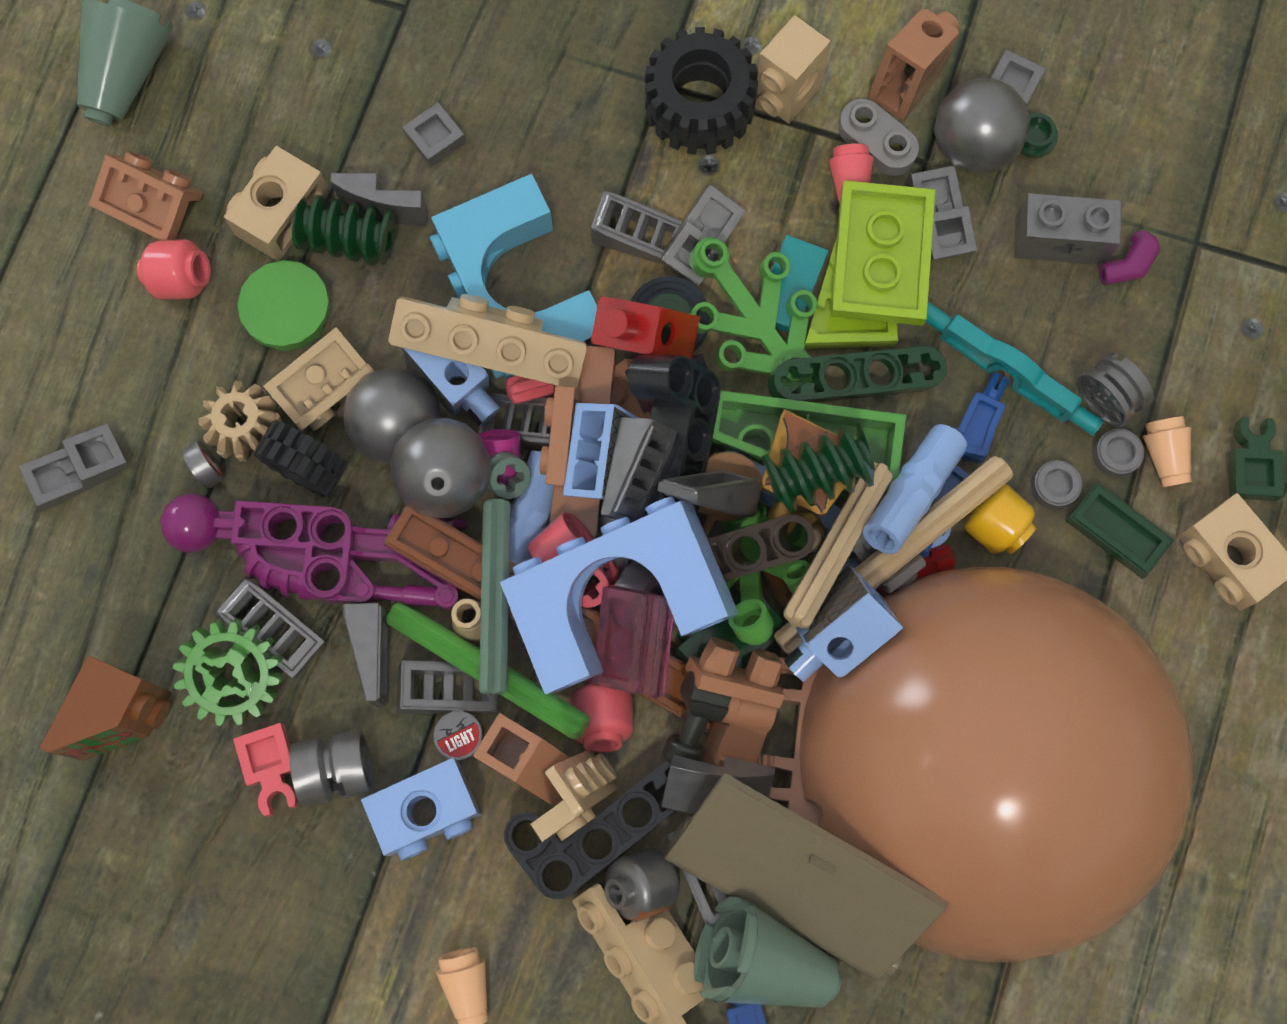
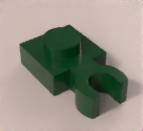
M1242 417L1235 423L1234 437L1242 448H1234L1228 453L1230 497L1236 493L1242 499L1278 501L1284 497L1283 451L1269 450V442L1276 434V424L1273 418H1267L1260 423V436L1254 435L1250 431L1249 417Z

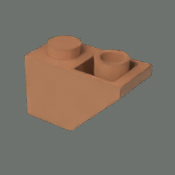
M499 713L473 754V757L555 807L563 799L545 774V771L551 766L571 757Z

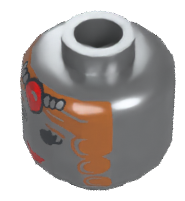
M646 848L617 858L609 866L605 880L606 899L625 920L638 922L668 911L676 903L681 884L680 873L677 866L663 859L665 854L660 850Z

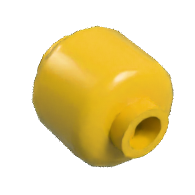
M1004 484L965 516L963 527L988 552L999 554L1006 551L1011 555L1036 530V526L1032 523L1035 510L1009 485Z

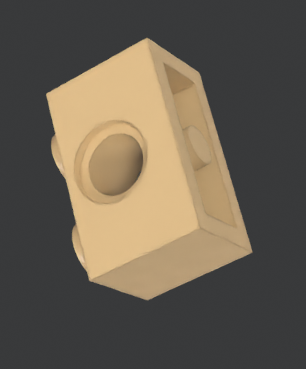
M796 15L788 21L760 53L756 100L759 106L767 114L773 117L779 116L788 124L821 88L831 43L829 39Z
M275 146L268 157H263L257 163L253 171V177L244 190L236 193L231 198L223 218L235 236L276 261H280L293 243L292 224L298 202L305 198L307 205L311 206L317 194L322 195L325 199L330 190L319 170L280 147ZM282 197V200L277 205L266 207L267 202L272 198Z
M1238 493L1221 503L1178 536L1184 543L1183 549L1188 558L1195 565L1204 567L1215 581V589L1220 597L1228 604L1235 605L1239 611L1258 603L1287 581V551ZM1228 545L1240 551L1242 565L1234 563L1229 558L1227 553Z

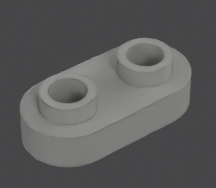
M857 99L844 107L839 121V133L847 144L867 145L869 147V155L874 157L873 165L887 175H902L913 167L919 151V144L913 133L871 100ZM860 115L866 116L870 122L861 123L856 117ZM898 143L904 150L894 151L889 145Z

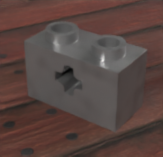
M1028 193L1016 215L1014 258L1097 265L1107 262L1120 245L1121 200Z

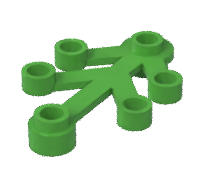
M707 237L700 240L689 256L692 270L703 278L714 277L742 317L720 313L714 305L708 302L698 303L689 314L696 315L698 311H704L710 317V324L703 325L699 323L697 333L714 331L759 340L769 354L746 352L744 346L738 341H726L715 353V361L718 367L724 371L742 369L770 375L784 361L811 357L805 351L808 319L817 309V299L810 291L799 290L786 303V310L790 316L786 343L775 329L781 282L790 272L789 259L782 253L773 252L760 263L759 272L762 277V285L758 305L729 265L730 253L726 244L715 237ZM712 248L716 250L719 255V261L709 260L706 257L705 249ZM770 261L780 265V275L773 274L769 270L768 263ZM796 299H802L807 303V312H801L797 309L795 305ZM725 349H731L737 354L736 363H729L724 358ZM788 372V375L781 379L783 386H790L792 393H794V390L802 384L811 383L812 375L804 379H792L791 374Z
M758 501L757 513L754 517H741L735 520L723 521L724 531L722 533L766 520L769 514L766 506L761 501ZM796 525L791 535L787 533L788 539L794 546L800 548L806 546L808 534L804 527ZM748 536L742 539L741 550L744 556L749 560L757 561L761 553L758 542ZM796 560L763 571L783 579L790 592L794 593L808 569L809 563L804 560ZM760 571L725 581L729 590L740 579L741 602L736 605L738 615L729 618L728 621L737 638L749 645H760L766 642L772 635L774 625L773 617L762 602Z

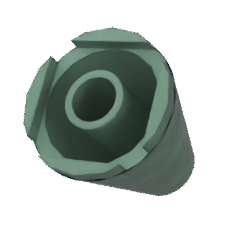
M95 0L81 1L77 106L85 110L84 118L105 126H111L112 120L122 121L171 36L173 24L170 21L160 25V14L128 0H108V3Z
M729 896L714 909V911L721 913L715 925L712 926L705 923L695 952L694 963L695 981L704 985L705 990L699 991L703 998L719 1003L822 1008L837 996L841 987V974L836 960L750 901L740 897Z

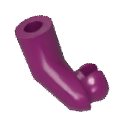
M1147 231L1134 233L1129 239L1132 243L1129 245V251L1124 259L1100 263L1099 277L1101 283L1109 285L1144 277L1160 252L1159 241L1156 236L1151 235Z

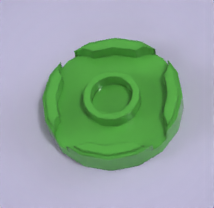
M286 260L265 264L253 272L241 287L237 303L240 321L253 340L279 351L304 348L317 339L325 329L324 324L328 316L330 317L332 308L329 291L316 271L300 262Z

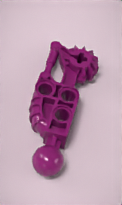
M190 493L175 497L165 505L160 517L161 532L166 542L175 550L185 553L200 552L206 550L217 539L231 540V544L237 549L238 556L244 558L246 565L244 573L250 579L257 578L260 586L264 589L270 590L273 587L279 589L282 596L292 597L294 593H298L299 599L318 600L327 604L373 603L375 600L403 601V604L439 606L446 611H451L453 606L461 600L460 594L454 586L384 546L385 539L401 515L399 513L392 516L387 530L356 527L346 513L334 507L236 501L234 512L219 511L216 504L208 497ZM453 517L438 518L460 532L467 527L464 518L453 520ZM285 520H296L297 528L292 537L286 540H278L276 537L278 526ZM338 522L344 524L345 532L339 541L335 543L324 542L323 534L329 525ZM357 561L400 563L434 587L374 585L359 568ZM328 569H337L340 573V579L335 588L329 591L320 590L318 580L321 574Z

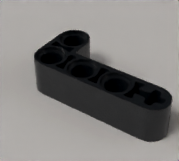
M639 355L632 360L628 369L627 380L629 389L637 399L652 406L650 419L677 431L673 448L648 506L669 497L658 491L659 481L667 478L705 473L707 469L720 402V382L717 375L711 370L682 355ZM693 504V507L698 516L699 505ZM646 510L644 512L643 517L648 515Z
M667 760L660 764L597 814L594 819L578 829L563 842L555 833L543 842L540 841L536 848L526 851L522 850L517 845L515 839L517 829L526 822H534L540 816L530 812L515 815L507 823L504 831V842L508 850L544 896L552 899H564L575 894L610 866L615 859L620 858L677 812V810L666 809L664 812H661L656 799L644 790L650 784H653L657 793L666 786L667 776L665 774L669 772L671 762ZM633 800L645 801L652 810L650 821L643 827L635 828L629 826L623 818L625 806ZM601 830L607 832L612 839L611 852L602 859L590 858L584 848L586 837L593 831ZM562 861L570 867L572 881L566 889L555 891L547 885L545 873L552 863Z

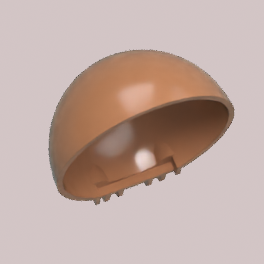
M968 567L946 570L920 577L911 584L882 596L904 628L847 675L839 678L823 664L805 682L801 680L800 690L779 687L785 694L783 703L798 705L792 758L759 755L757 764L790 773L789 787L774 788L771 786L768 798L773 801L787 803V809L948 902L947 909L914 943L929 951L957 959L978 962H1018L1045 958L1078 947L1115 926L1145 899L1169 866L1182 838L1190 810L1193 786V753L1189 727L1173 682L1161 661L1143 637L1120 615L1083 590L1056 578L1028 570L1006 567ZM779 657L783 663L781 674L795 675L785 664V658Z

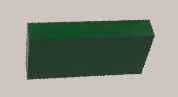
M1098 482L1090 488L1066 519L1068 524L1141 579L1148 576L1174 541L1172 537Z

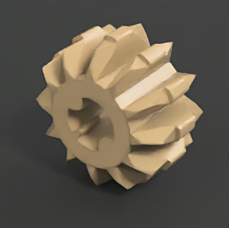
M235 380L230 393L223 387L216 386V394L220 397L216 402L203 400V407L210 414L200 417L198 420L199 425L204 430H207L203 440L209 447L217 446L216 452L222 458H229L234 453L239 461L246 462L249 450L253 449L255 451L272 421L280 423L282 418L278 413L273 412L277 407L276 401L272 396H264V390L259 385L253 384L246 390L241 381ZM246 415L247 421L242 426L236 422L235 427L234 422L237 418L240 417L244 421Z

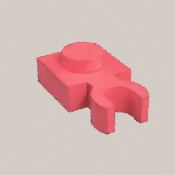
M278 723L234 738L233 741L246 786L253 787L259 784L262 786L258 797L260 812L266 817L274 815L272 799L278 793H283L286 796L289 808L299 807L300 803L298 802L294 787L287 784L285 775L291 774L289 758L291 745L285 725Z

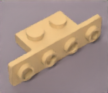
M469 294L460 295V299L452 297L447 307L403 296L399 297L396 301L388 339L391 345L556 386L578 387L587 351L586 342L542 331L544 320L535 318V312L518 306H508L507 311L489 307L488 300Z
M586 750L547 769L545 774L563 801L530 825L542 842L555 833L563 841L594 819L596 815L591 808L618 790L613 781L617 778V774L608 759L602 753L595 756L593 752Z
M599 883L573 900V904L577 909L580 924L588 933L593 935L604 953L607 968L615 977L620 979L631 997L632 1007L638 1018L647 1024H687L682 1015L705 999L699 993V991H704L705 989L703 983L695 981V952L670 912L665 911L638 922H631L626 926L617 910L608 903L605 891Z

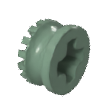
M510 452L493 454L490 459L492 475L488 489L503 499L519 497L530 484L531 474L529 467L523 460ZM509 465L517 474L515 473V477L509 478L508 486H505V484L497 480V477L504 474L506 466Z

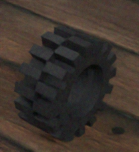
M272 421L253 452V456L258 458L261 463L268 465V468L280 473L286 479L294 481L295 484L327 498L332 493L348 465L345 459L341 458L335 451L329 450V447L323 443H319L313 437L301 433L300 430L294 427L290 428L287 424L279 423L278 421Z

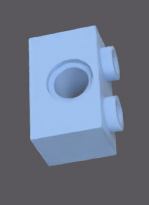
M455 758L444 761L361 799L383 855L392 857L398 854L400 861L407 860L428 850L426 841L444 833L447 840H450L472 830L474 825L471 820L482 816L462 766ZM430 798L436 805V816L430 824L419 826L413 819V808L421 799Z

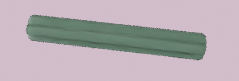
M504 499L485 500L483 505L479 690L481 693L488 695L503 694L507 689L508 602L500 582L509 578L510 503Z

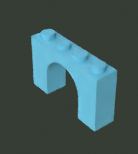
M529 174L431 217L436 234L429 236L440 262L448 259L454 270V273L447 276L458 299H460L462 294L475 295L488 300L489 307L507 311L486 290L487 277L491 267L508 250L553 231L551 212L533 175ZM589 290L545 310L535 312V318L544 320L542 331L584 341L587 346L605 347L591 344L597 305ZM491 370L495 379L504 376L505 380L510 377L516 376Z

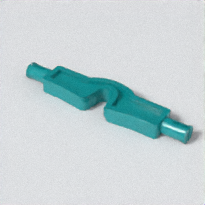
M932 302L928 303L926 323L942 333L940 336L942 341L989 374L997 370L1009 373L1013 377L1011 387L1013 391L1042 408L1059 421L1065 423L1069 420L1090 434L1091 437L1100 428L1104 420L1081 406L1082 399L1046 375L1028 356L1016 348L992 338L960 315L956 314L952 318L933 305Z

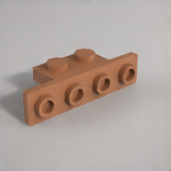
M587 346L578 387L555 386L554 398H547L544 422L545 426L551 427L549 446H543L541 449L539 470L541 475H546L545 484L553 486L550 524L563 512L571 513L584 524L594 539L598 535L601 499L563 496L576 403L611 404L616 352L613 348Z

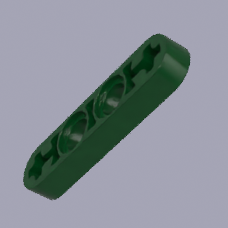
M928 346L797 358L782 362L770 373L768 389L770 395L774 398L813 403L923 392L938 385L944 379L947 372V364L944 356L938 350ZM872 362H881L889 369L890 380L887 385H878L870 378L869 367ZM919 362H922L923 366H930L931 373L925 377L922 372L908 373L903 376L904 368H910ZM837 366L844 371L847 378L844 389L834 390L829 387L825 380L827 367ZM789 371L792 379H804L812 375V383L802 384L794 390V393H792L790 386L782 385L781 379L786 377Z

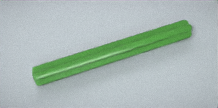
M396 602L392 605L390 612L386 616V622L389 626L479 681L480 648L408 604ZM507 666V689L500 695L571 739H580L584 735L590 723V718L587 714L553 693L545 695L540 685Z

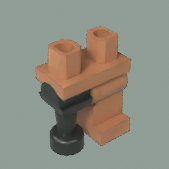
M711 637L701 658L690 655L685 667L688 673L680 686V693L686 705L680 733L672 734L667 738L662 752L663 756L670 762H672L674 755L700 762L703 759L705 763L724 767L726 756L757 764L766 735L775 722L777 708H781L785 698V694L777 685L783 664L779 657L773 652L757 648L753 649L746 669L735 667L740 653L737 646L729 641ZM713 721L705 746H703L699 740L708 722Z

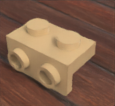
M335 327L271 378L263 387L301 431L308 425L315 431L336 414L331 407L344 396L347 397L350 390L363 376L374 372V369L369 364H366L337 327Z

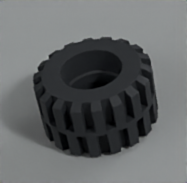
M695 27V33L688 34L686 29L676 32V40L674 41L667 37L661 42V51L654 50L651 54L650 66H646L645 110H647V119L650 126H656V135L662 141L667 137L670 138V147L678 151L681 145L687 147V154L697 155V149H705L706 155L716 153V146L721 145L724 150L733 146L734 136L741 139L746 133L747 124L751 125L754 117L758 88V70L756 64H751L752 54L748 48L740 50V40L734 36L728 40L725 39L724 31L714 29L713 34L705 33V27ZM707 81L718 86L724 94L714 101L697 103L681 96L678 90L689 82Z

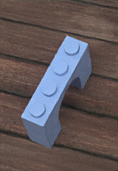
M673 496L654 502L645 508L647 516L632 523L628 517L610 522L600 528L603 536L587 543L584 537L568 541L556 548L558 556L543 563L540 557L524 561L512 568L514 576L500 582L545 695L564 690L604 672L583 620L582 598L591 576L609 561L622 557L639 562L651 571L662 588L681 636L694 634L738 615L736 606L693 504L685 501L675 502Z

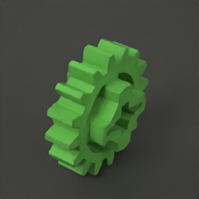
M236 618L230 623L228 629H225L221 619H217L210 623V634L203 627H200L192 633L196 643L186 641L181 644L179 650L187 658L176 661L173 664V669L183 672L184 677L174 683V688L188 690L189 695L182 704L184 707H187L196 702L200 706L197 715L198 719L202 720L212 712L215 714L217 726H222L227 721L229 715H232L237 725H241L247 719V710L257 718L265 710L261 700L272 703L278 694L269 686L279 685L283 681L284 675L273 671V667L278 665L283 658L282 655H269L268 649L275 642L272 637L262 642L256 638L259 634L260 626L254 625L245 632L242 631L241 619ZM221 641L235 642L233 647L226 650H220L215 646L213 648L208 647L213 643ZM252 654L258 662L260 673L254 670L251 659ZM227 663L235 667L231 680L223 677L225 673L223 666ZM198 672L203 676L206 689H204L200 682ZM237 694L242 698L245 696L249 697L238 702L222 701L225 696Z

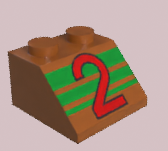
M88 655L39 749L47 753L85 761L149 737L153 728H159L166 719L170 709L168 699L172 692Z

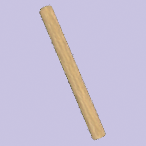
M991 457L929 508L928 512L921 517L896 554H886L877 550L858 565L855 570L874 589H877L1011 480L1013 471L1001 457ZM789 622L774 635L777 643L788 655L803 642L796 627L789 624Z

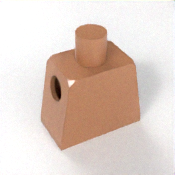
M921 9L888 43L868 98L904 122L946 67L960 34L958 31L959 22L956 17L946 11L939 12L936 15L928 9ZM908 64L916 69L909 78L904 72Z

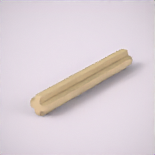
M874 462V486L868 487L861 477L858 478L855 484V492L849 494L784 609L783 616L792 626L807 629L813 623L864 530L863 527L875 511L892 480V473L885 464Z

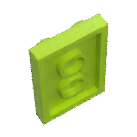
M843 180L830 317L924 326L927 320L936 189Z

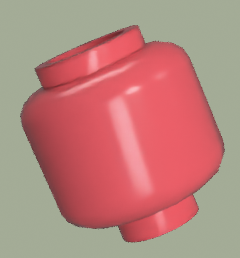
M186 239L161 240L150 243L145 248L137 264V275L145 289L154 298L160 300H183L194 298L201 293L204 286L209 282L211 267L207 255L194 242Z
M597 676L588 679L586 685L579 687L572 693L569 704L581 710L590 718L589 726L580 739L575 740L583 744L585 750L594 753H608L622 748L623 742L628 740L634 732L633 698L630 691L622 685L615 684V681L610 677Z

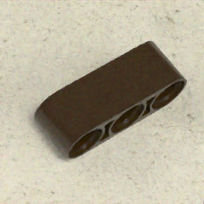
M801 510L711 536L707 540L722 576L727 581L799 560L820 547L825 532L819 517L812 512ZM791 522L800 523L805 527L808 533V541L805 547L794 546L788 539L787 530ZM745 536L752 537L760 546L761 553L757 561L747 559L741 550L742 539Z

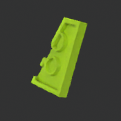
M836 237L817 301V309L813 315L805 342V349L895 347L898 342L897 323L830 317L837 245Z

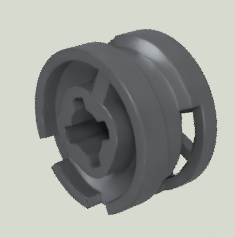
M1109 352L1097 362L1096 368L1088 369L1078 378L1077 385L1082 398L1099 418L1114 427H1123L1133 419L1135 412L1142 411L1152 403L1154 394L1149 381L1132 361L1126 357L1119 361L1116 359L1118 357L1117 353Z

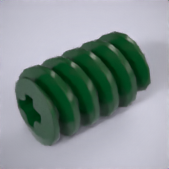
M318 194L314 197L311 206L307 205L305 198L298 202L292 224V241L296 249L306 250L310 247L314 253L323 254L328 250L331 257L341 258L345 254L348 260L358 262L363 257L364 262L371 266H375L379 262L384 265L387 262L395 234L393 211L387 210L382 221L379 222L377 221L376 207L369 206L364 218L359 217L358 203L352 202L346 214L342 213L341 200L334 198L329 209L326 210L324 197Z
M860 423L857 424L856 440L849 431L843 428L838 431L837 446L826 435L820 436L818 438L817 453L805 441L799 444V459H796L787 448L780 450L778 466L767 454L762 456L777 503L782 502L790 513L797 511V496L799 495L805 499L810 507L816 505L817 489H821L829 500L835 499L836 483L838 482L844 486L849 494L855 492L856 476H860L868 487L874 486L875 466Z

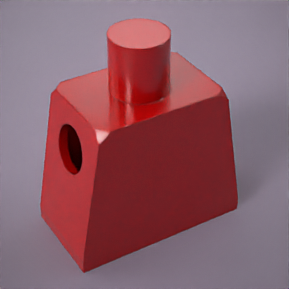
M600 296L591 344L645 355H682L692 360L700 316L663 307ZM669 323L671 334L668 342L664 345L661 334L663 327Z

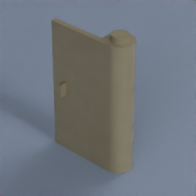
M723 773L694 816L687 814L683 818L670 840L663 858L728 896L740 897L750 901L813 945L874 980H879L884 974L891 976L896 971L903 954L947 909L948 905L946 900L726 773Z

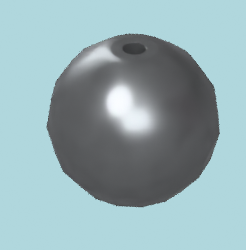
M974 78L956 86L943 99L936 117L934 133L940 151L953 165L968 172L990 173L1006 167L1021 153L1029 131L1030 116L1025 101L1012 86L995 78Z
M384 368L363 376L350 390L344 404L345 431L357 451L372 461L390 464L396 443L408 429L428 419L441 418L440 402L428 382L416 374L402 369Z
M450 418L428 419L408 429L396 443L390 461L392 481L402 501L415 512L432 518L455 517L470 510L486 492L492 475L490 454L480 436L465 423Z

